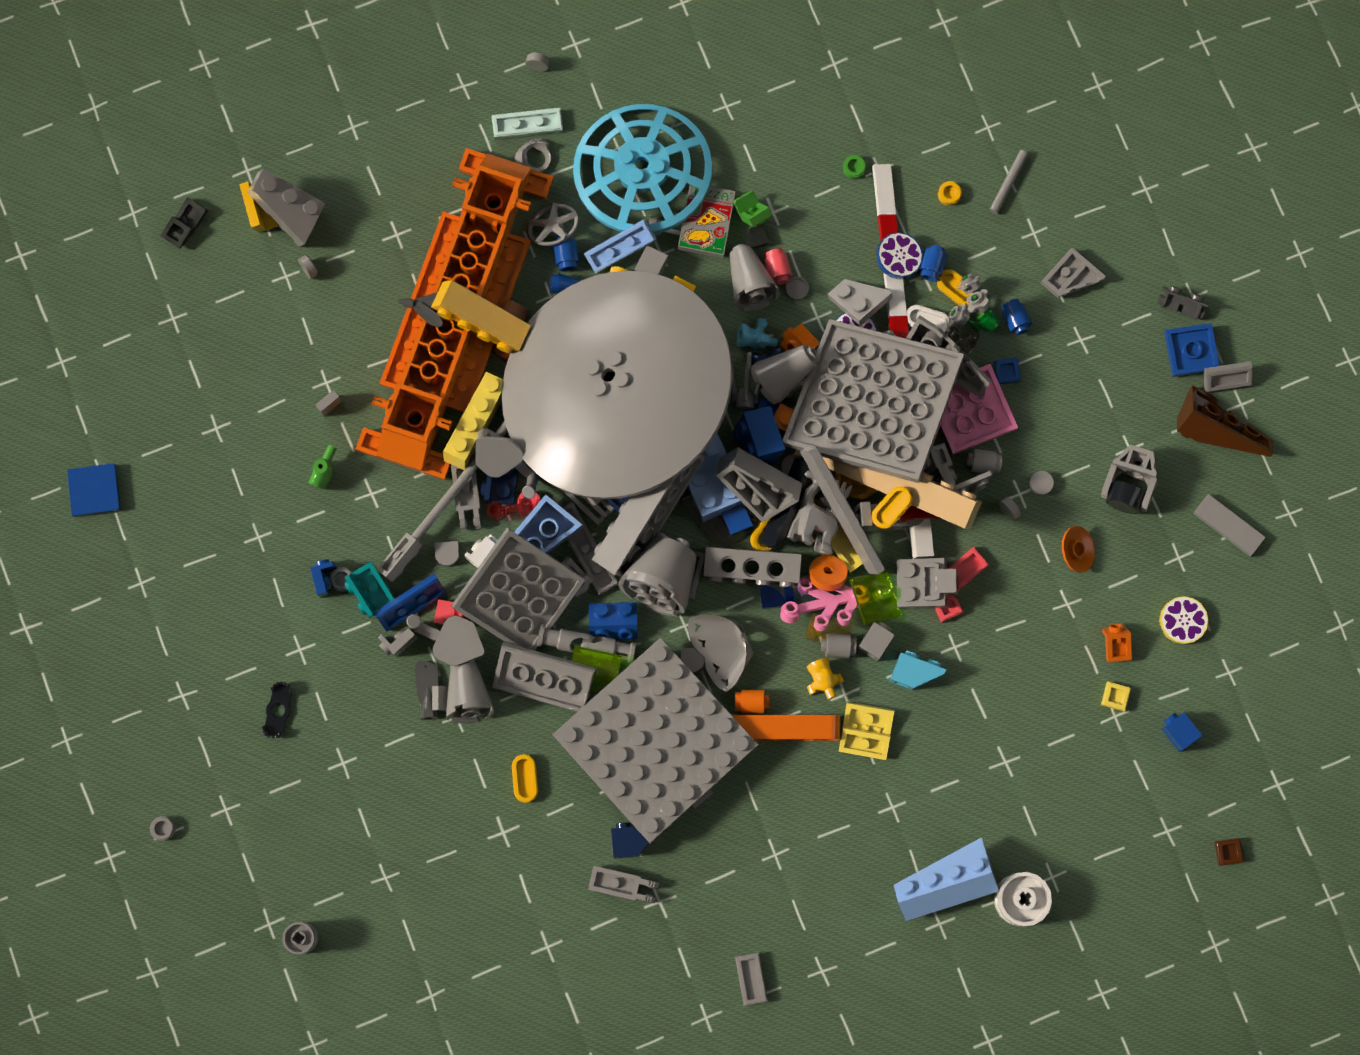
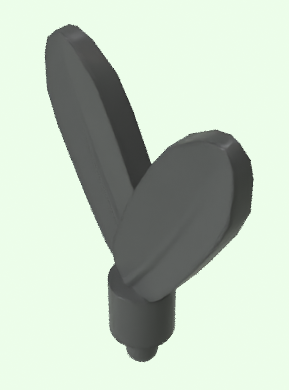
M437 293L429 294L416 300L410 298L398 299L399 304H403V307L414 309L430 325L434 327L443 326L440 316L431 309Z

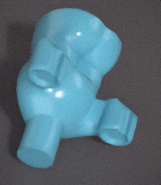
M758 318L755 329L750 328L747 324L742 323L740 325L737 335V347H751L752 349H762L767 346L776 347L778 340L764 333L767 319Z

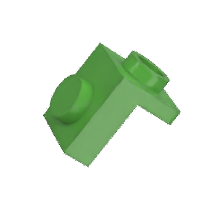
M752 190L733 201L741 221L752 227L762 225L766 222L767 218L772 216L769 207L760 203L755 192Z

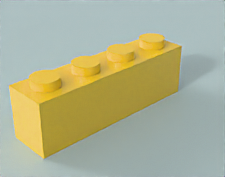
M453 280L442 282L431 308L438 311L437 314L447 320L453 319L458 322V327L466 331L472 330L476 332L479 339L486 342L492 341L497 344L499 350L505 353L520 350L531 326Z

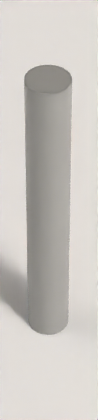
M1019 151L989 209L992 213L998 214L1028 156L1026 151Z

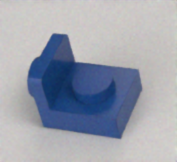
M329 559L316 562V566L310 567L316 593L320 598L330 596L328 589L332 588L329 575H324V573L337 568L334 561L330 562Z

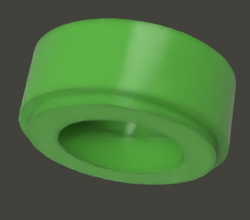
M859 155L848 156L843 163V173L845 176L855 180L864 175L866 170L865 160Z

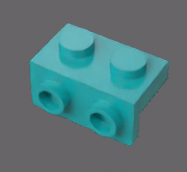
M373 561L345 577L347 581L345 586L351 595H356L359 603H357L358 608L364 616L373 617L376 610L395 599Z

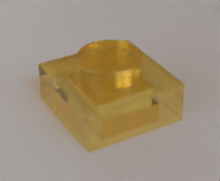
M813 613L804 639L814 641L815 636H821L822 631L814 628V620L818 614Z

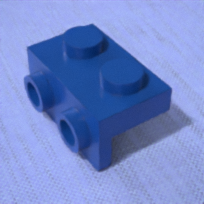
M637 602L589 604L590 635L616 640L638 639Z

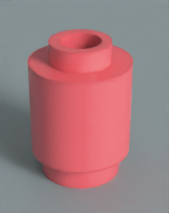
M778 248L766 252L764 260L766 268L775 283L781 285L789 282L792 272L788 256L784 253V250Z

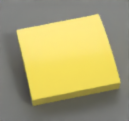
M847 701L839 752L886 760L895 711Z

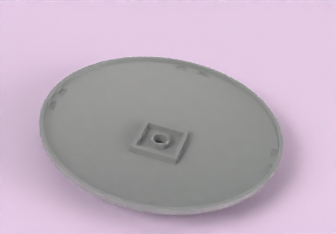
M643 271L604 273L584 279L564 289L533 315L528 322L531 326L520 350L511 351L502 385V407L510 439L522 448L524 454L522 459L537 475L565 492L586 498L620 499L651 491L677 477L693 464L713 440L726 414L732 389L733 368L731 352L723 328L714 313L701 298L684 285L670 278ZM608 372H615L613 380L609 382L604 381V377Z

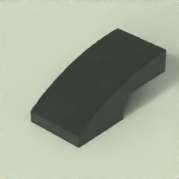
M187 197L177 215L171 217L160 236L181 249L196 231L209 210Z

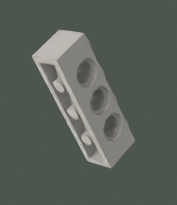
M706 546L704 576H708V581L722 582L723 577L732 578L733 583H746V579L756 580L758 585H770V581L780 582L779 586L794 587V583H799L801 554ZM732 559L735 562L734 570L731 572L724 571L721 567L723 560ZM754 560L758 562L759 569L756 573L750 574L745 570V565L748 561ZM774 562H779L783 566L782 573L777 576L769 572V567Z

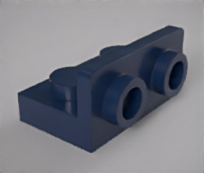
M512 468L501 477H490L487 475V481L482 482L481 496H485V502L514 506L518 470Z

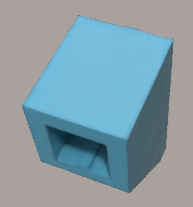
M906 651L905 654H899L889 682L913 690L942 677L946 669L941 668L942 664L929 659L928 662L919 659L918 654Z

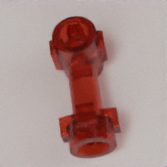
M522 498L519 499V504L501 506L499 502H492L487 508V515L493 517L495 521H502L506 515L520 513L521 517H527L533 510L532 501Z

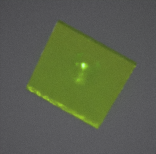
M888 571L849 579L864 625L902 616L900 609L897 607V599Z
M574 646L572 661L596 667L591 690L600 692L619 675L622 656Z

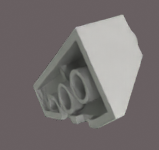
M919 315L906 339L963 353L964 361L956 383L981 398L991 380L940 327Z

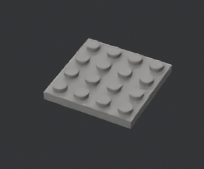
M507 527L451 606L506 643L535 651L538 647L537 642L541 624L545 625V628L551 629L585 579Z

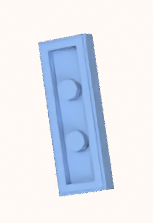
M643 219L586 251L584 255L596 274L656 240V237L646 219Z

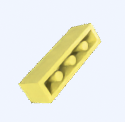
M488 372L485 373L443 451L445 462L462 470L466 469L476 451V438L479 430L483 428L488 429L502 402L503 379Z

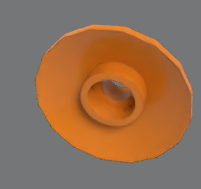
M1081 526L1068 528L1062 539L1064 560L1067 566L1074 572L1083 573L1088 571L1095 558L1093 539L1089 532Z

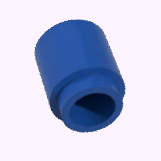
M570 236L567 240L554 245L556 266L559 267L561 272H570L578 269L577 242L575 239H571Z
M932 245L931 248L925 249L919 269L921 271V278L937 282L939 276H942L948 257L943 247Z
M1019 299L1010 300L1002 305V315L1010 333L1022 335L1030 330L1029 327L1032 325V321L1024 304L1020 303Z

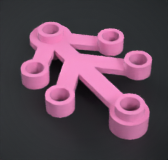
M802 578L798 583V591L801 594H809L819 600L796 604L792 601L786 602L781 607L780 617L786 623H795L802 613L824 609L821 615L815 617L814 628L818 631H825L838 605L847 603L845 609L838 611L836 618L839 625L847 626L851 622V616L855 609L863 607L869 601L870 593L865 587L860 585L851 587L843 585L840 589L835 590L841 594L833 595L812 586L813 584L810 579Z

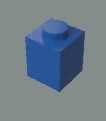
M1176 712L1164 720L1166 725L1161 728L1178 752L1184 750L1202 736L1185 712L1179 715Z

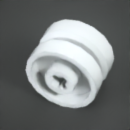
M1029 872L1013 873L1003 878L997 885L999 891L994 894L995 908L999 916L1007 923L1015 926H1031L1042 921L1049 913L1052 903L1051 891L1047 883L1038 875ZM1019 895H1024V896H1025V898H1026L1025 903H1023V904H1020V903H1019V901H1020V899H1021V897H1020Z

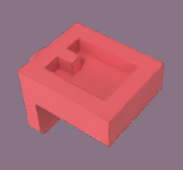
M438 600L434 624L443 625L452 616H459L466 620H469V618L453 609L451 606L453 602Z

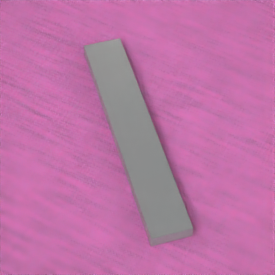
M804 448L800 451L868 574H880L885 570L818 448Z

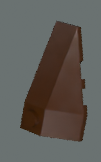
M1193 385L1191 386L1177 416V431L1183 437L1191 438L1201 443L1268 457L1274 454L1273 440L1251 424H1242L1236 417L1235 412L1231 409L1226 412L1217 405L1219 400Z

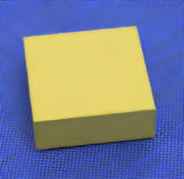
M1106 682L1101 706L1124 712L1131 688Z

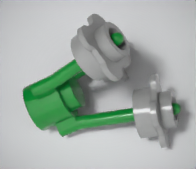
M968 274L960 280L961 284L957 288L964 291L966 295L972 292L973 294L967 298L969 303L968 309H966L967 304L963 303L961 306H955L951 310L949 326L953 327L956 324L962 327L968 323L977 331L983 329L988 333L999 325L1000 319L989 307L988 291L982 289L978 292L977 290L981 286L979 281L980 275ZM970 313H977L975 316L976 322L969 318Z

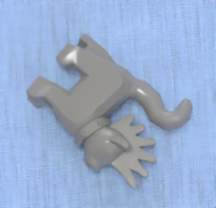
M808 470L805 472V476L811 478L813 483L804 493L802 504L792 520L786 538L796 542L799 536H802V541L806 545H812L814 539L811 535L814 532L817 534L814 551L822 555H828L832 553L830 543L840 527V522L824 494V497H820L819 500L826 507L825 510L814 503L813 499L821 488L812 472ZM842 482L840 489L847 500L852 486L846 488V482Z

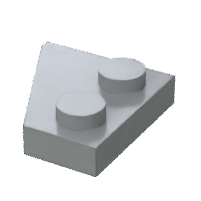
M1071 248L1040 284L1057 298L1102 282L1106 276L1075 249Z
M844 279L828 293V297L861 326L891 300L893 294L890 290Z

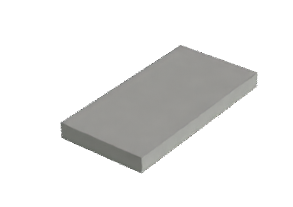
M503 642L492 688L578 712L588 702L596 667Z

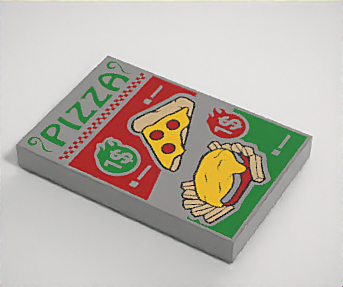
M689 185L685 208L697 195L698 188ZM709 187L703 203L693 215L682 223L677 250L719 258L724 257L735 191Z

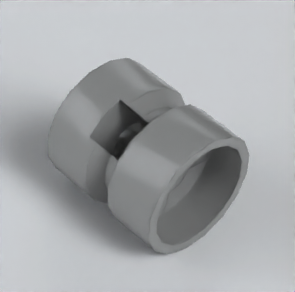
M295 922L285 929L282 941L284 947L293 954H307L317 947L319 934L313 925L306 922Z

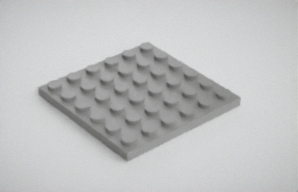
M829 319L817 349V365L807 375L782 440L784 446L799 451L806 447H817L822 457L919 483L963 364L964 354Z
M661 638L552 734L649 843L654 841L758 746L752 737Z

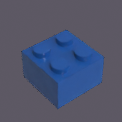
M771 406L747 411L742 414L733 430L735 442L739 443L742 450L770 466L775 465L785 451V447Z

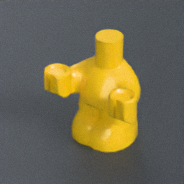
M822 658L809 664L807 669L814 680L811 685L807 686L809 694L813 695L820 690L825 692L828 700L835 698L837 695L833 687L844 682L841 673H832L828 658Z

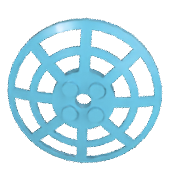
M636 104L611 111L597 120L587 130L576 150L573 175L577 193L587 211L596 220L616 231L622 232L634 225L627 223L630 210L646 211L660 208L665 220L659 223L648 224L652 232L656 234L683 223L700 207L709 191L712 179V160L704 136L688 118L667 107L653 104ZM637 110L657 111L654 121L635 120L625 123L620 114ZM667 114L684 122L696 137L683 140L675 130L663 124ZM609 119L613 120L616 128L603 138L598 147L585 145L588 138L600 125ZM639 126L651 127L647 137L634 138L629 129ZM659 131H664L677 143L664 147L656 141ZM620 133L625 143L618 151L605 148L617 134ZM699 145L702 147L705 159L703 180L690 175L691 159L688 149ZM682 151L684 159L683 171L670 167V155ZM582 154L595 156L593 169L596 182L585 189L580 175V159ZM602 157L614 160L615 168L614 172L602 177L600 168ZM644 160L649 165L645 169H638L636 163ZM667 177L679 180L675 188L664 196L660 186L666 181ZM619 180L627 188L625 198H620L608 188V185ZM686 183L698 188L699 191L692 202L674 216L668 203L681 193ZM601 190L609 200L621 206L618 220L600 211L589 197ZM651 191L655 198V201L633 202L636 192Z

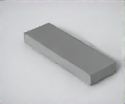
M1209 494L1206 495L1193 512L1196 517L1249 557L1252 556L1265 539V536Z

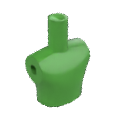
M328 445L322 459L315 461L308 483L325 490L332 478L333 466L331 461L337 448Z

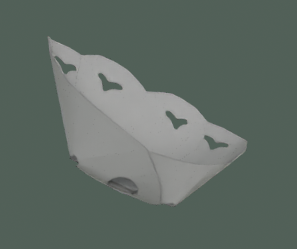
M698 615L689 618V637L694 648L705 657L707 673L718 688L724 692L729 691L737 683L753 656L752 647L742 626L736 620L717 615ZM695 622H696L698 625H700V627H699V629H698L697 632L695 631V629H696ZM699 639L706 641L705 647L702 646V642ZM713 663L720 667L717 673L715 672L716 668L713 666ZM721 679H728V686H726V683L722 682Z

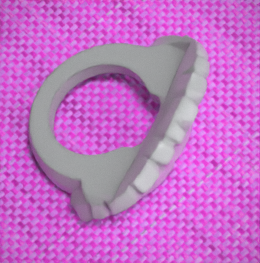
M535 138L526 142L515 154L514 159L516 163L531 167L539 172L544 171L551 161V153L548 150L549 142L542 138ZM535 148L545 155V164L539 168L530 166L526 154L528 150Z

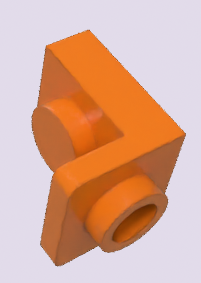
M1119 623L1110 624L1109 627L1102 628V633L1105 636L1106 660L1108 662L1132 660L1131 632L1128 628Z

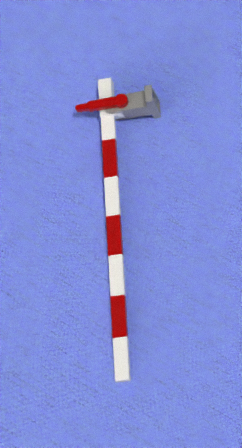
M874 164L872 166L880 242L889 234L898 232L891 164ZM884 273L885 289L890 290L893 294V298L887 302L889 330H892L897 337L906 339L909 329L903 278H891ZM861 502L852 509L864 532L909 530L912 559H927L934 556L930 519L942 518L911 505L891 528L882 529L877 527L872 520L873 510L878 504Z

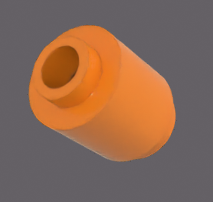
M741 690V692H735V711H741L742 714H765V709H769L770 698L769 694H765V690Z

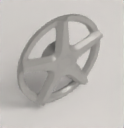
M554 202L552 205L537 212L532 219H529V236L533 242L542 246L557 245L567 240L574 233L578 225V215L572 207ZM557 209H564L571 213L558 217ZM550 211L548 219L537 220L544 213ZM574 219V226L567 234L563 229V223ZM533 227H544L536 239L533 235ZM548 234L561 237L557 241L543 242Z

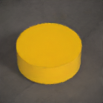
M953 181L943 183L938 191L940 202L947 206L957 204L962 195L961 187Z

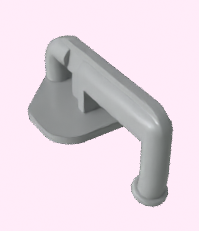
M483 428L479 430L476 438V465L490 477H501L512 468H516L527 478L526 486L522 489L523 496L528 499L533 498L536 494L539 475L522 459L524 456L522 448L513 440L501 438L490 429Z
M411 614L407 618V625L411 631L436 641L433 646V653L441 662L451 666H458L476 658L480 659L485 654L476 627L471 621L459 616H452L444 622L441 631L421 623L420 617L416 614Z

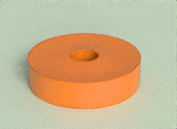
M823 555L817 557L810 564L809 579L820 590H838L846 582L847 566L841 559L835 556Z

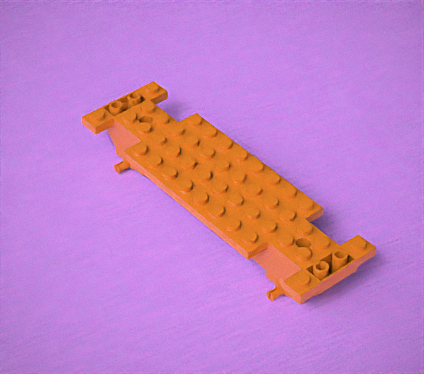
M466 148L458 170L472 177L469 181L455 177L452 187L465 190L461 215L459 217L444 211L442 212L411 299L416 300L429 294L438 293L442 282L453 280L504 310L506 301L511 300L531 245V240L510 234L519 208L528 212L530 210L531 202L523 200L524 193L547 200L554 176L491 154H484ZM496 200L500 202L497 208H490L488 206L491 201ZM407 308L379 383L380 386L394 390V393L389 400L375 395L372 401V405L385 409V417L381 426L382 432L379 433L363 427L355 450L445 481L451 464L445 462L443 454L433 451L432 447L439 428L441 427L448 431L451 428L452 421L443 418L446 408L461 413L465 412L483 378L495 343L479 339L476 332L472 330L466 331L458 327V322L451 318L447 320L440 317L443 326L434 327L420 317L414 309ZM419 415L422 417V420L418 425L410 424L411 417Z

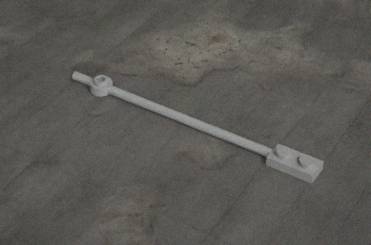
M505 421L495 432L501 438L508 432ZM476 456L413 534L409 535L406 533L377 568L391 582L402 574L404 567L418 554L422 546L418 541L479 468L476 465Z

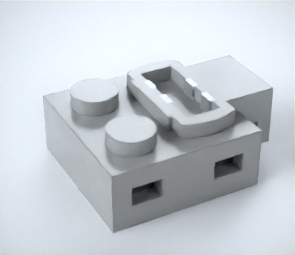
M945 558L897 560V607L899 609L947 608V595H959L957 569H947Z

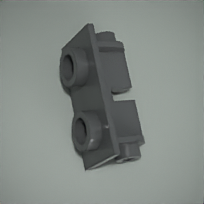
M1169 285L1168 288L1162 286V291L1166 293L1164 296L1160 294L1157 301L1158 304H1161L1162 308L1177 312L1179 304L1184 305L1181 314L1194 319H1202L1205 310L1201 308L1202 306L1208 307L1207 302L1204 301L1205 297L1195 293H1191L1190 296L1182 294V289Z

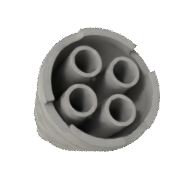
M656 533L655 537L622 574L618 583L619 588L630 599H633L635 596L640 602L646 604V608L667 616H677L678 612L684 614L689 602L697 555L689 548L690 543L681 538L674 540L662 533Z

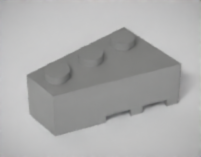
M265 169L257 172L247 192L279 224L278 226L283 231L285 230L298 247L306 243L326 204Z
M739 447L727 453L719 460L716 476L761 522L766 521L799 501L802 483Z

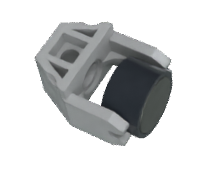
M1130 444L1118 458L1113 460L1101 493V498L1106 499V503L1109 506L1130 514H1139L1140 510L1147 512L1157 486L1154 452ZM1119 474H1124L1146 482L1147 491L1145 492L1141 488L1129 483L1114 481V479Z

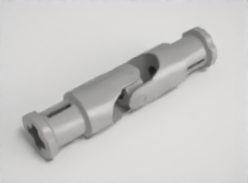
M542 624L537 646L542 644L557 647V650L584 655L592 654L607 660L615 658L625 660L628 664H631L633 661L636 643L633 642L625 644L616 642V639L593 637L590 634L562 628L560 630L545 628V625ZM581 638L580 648L575 647L571 642L574 639Z

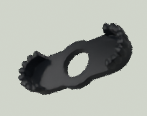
M282 681L276 682L271 687V700L266 707L267 717L265 725L262 726L264 735L272 739L281 736L286 719L290 714L289 705L292 688L289 684ZM275 704H282L284 706L285 713L283 716L274 717L272 715L271 709Z

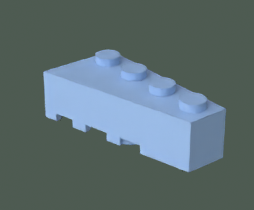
M545 495L516 529L515 533L548 554L582 529L583 525L550 497Z
M982 837L894 884L898 904L906 921L999 891Z

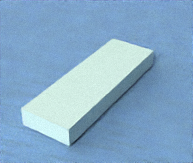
M561 108L492 115L495 140L563 132Z

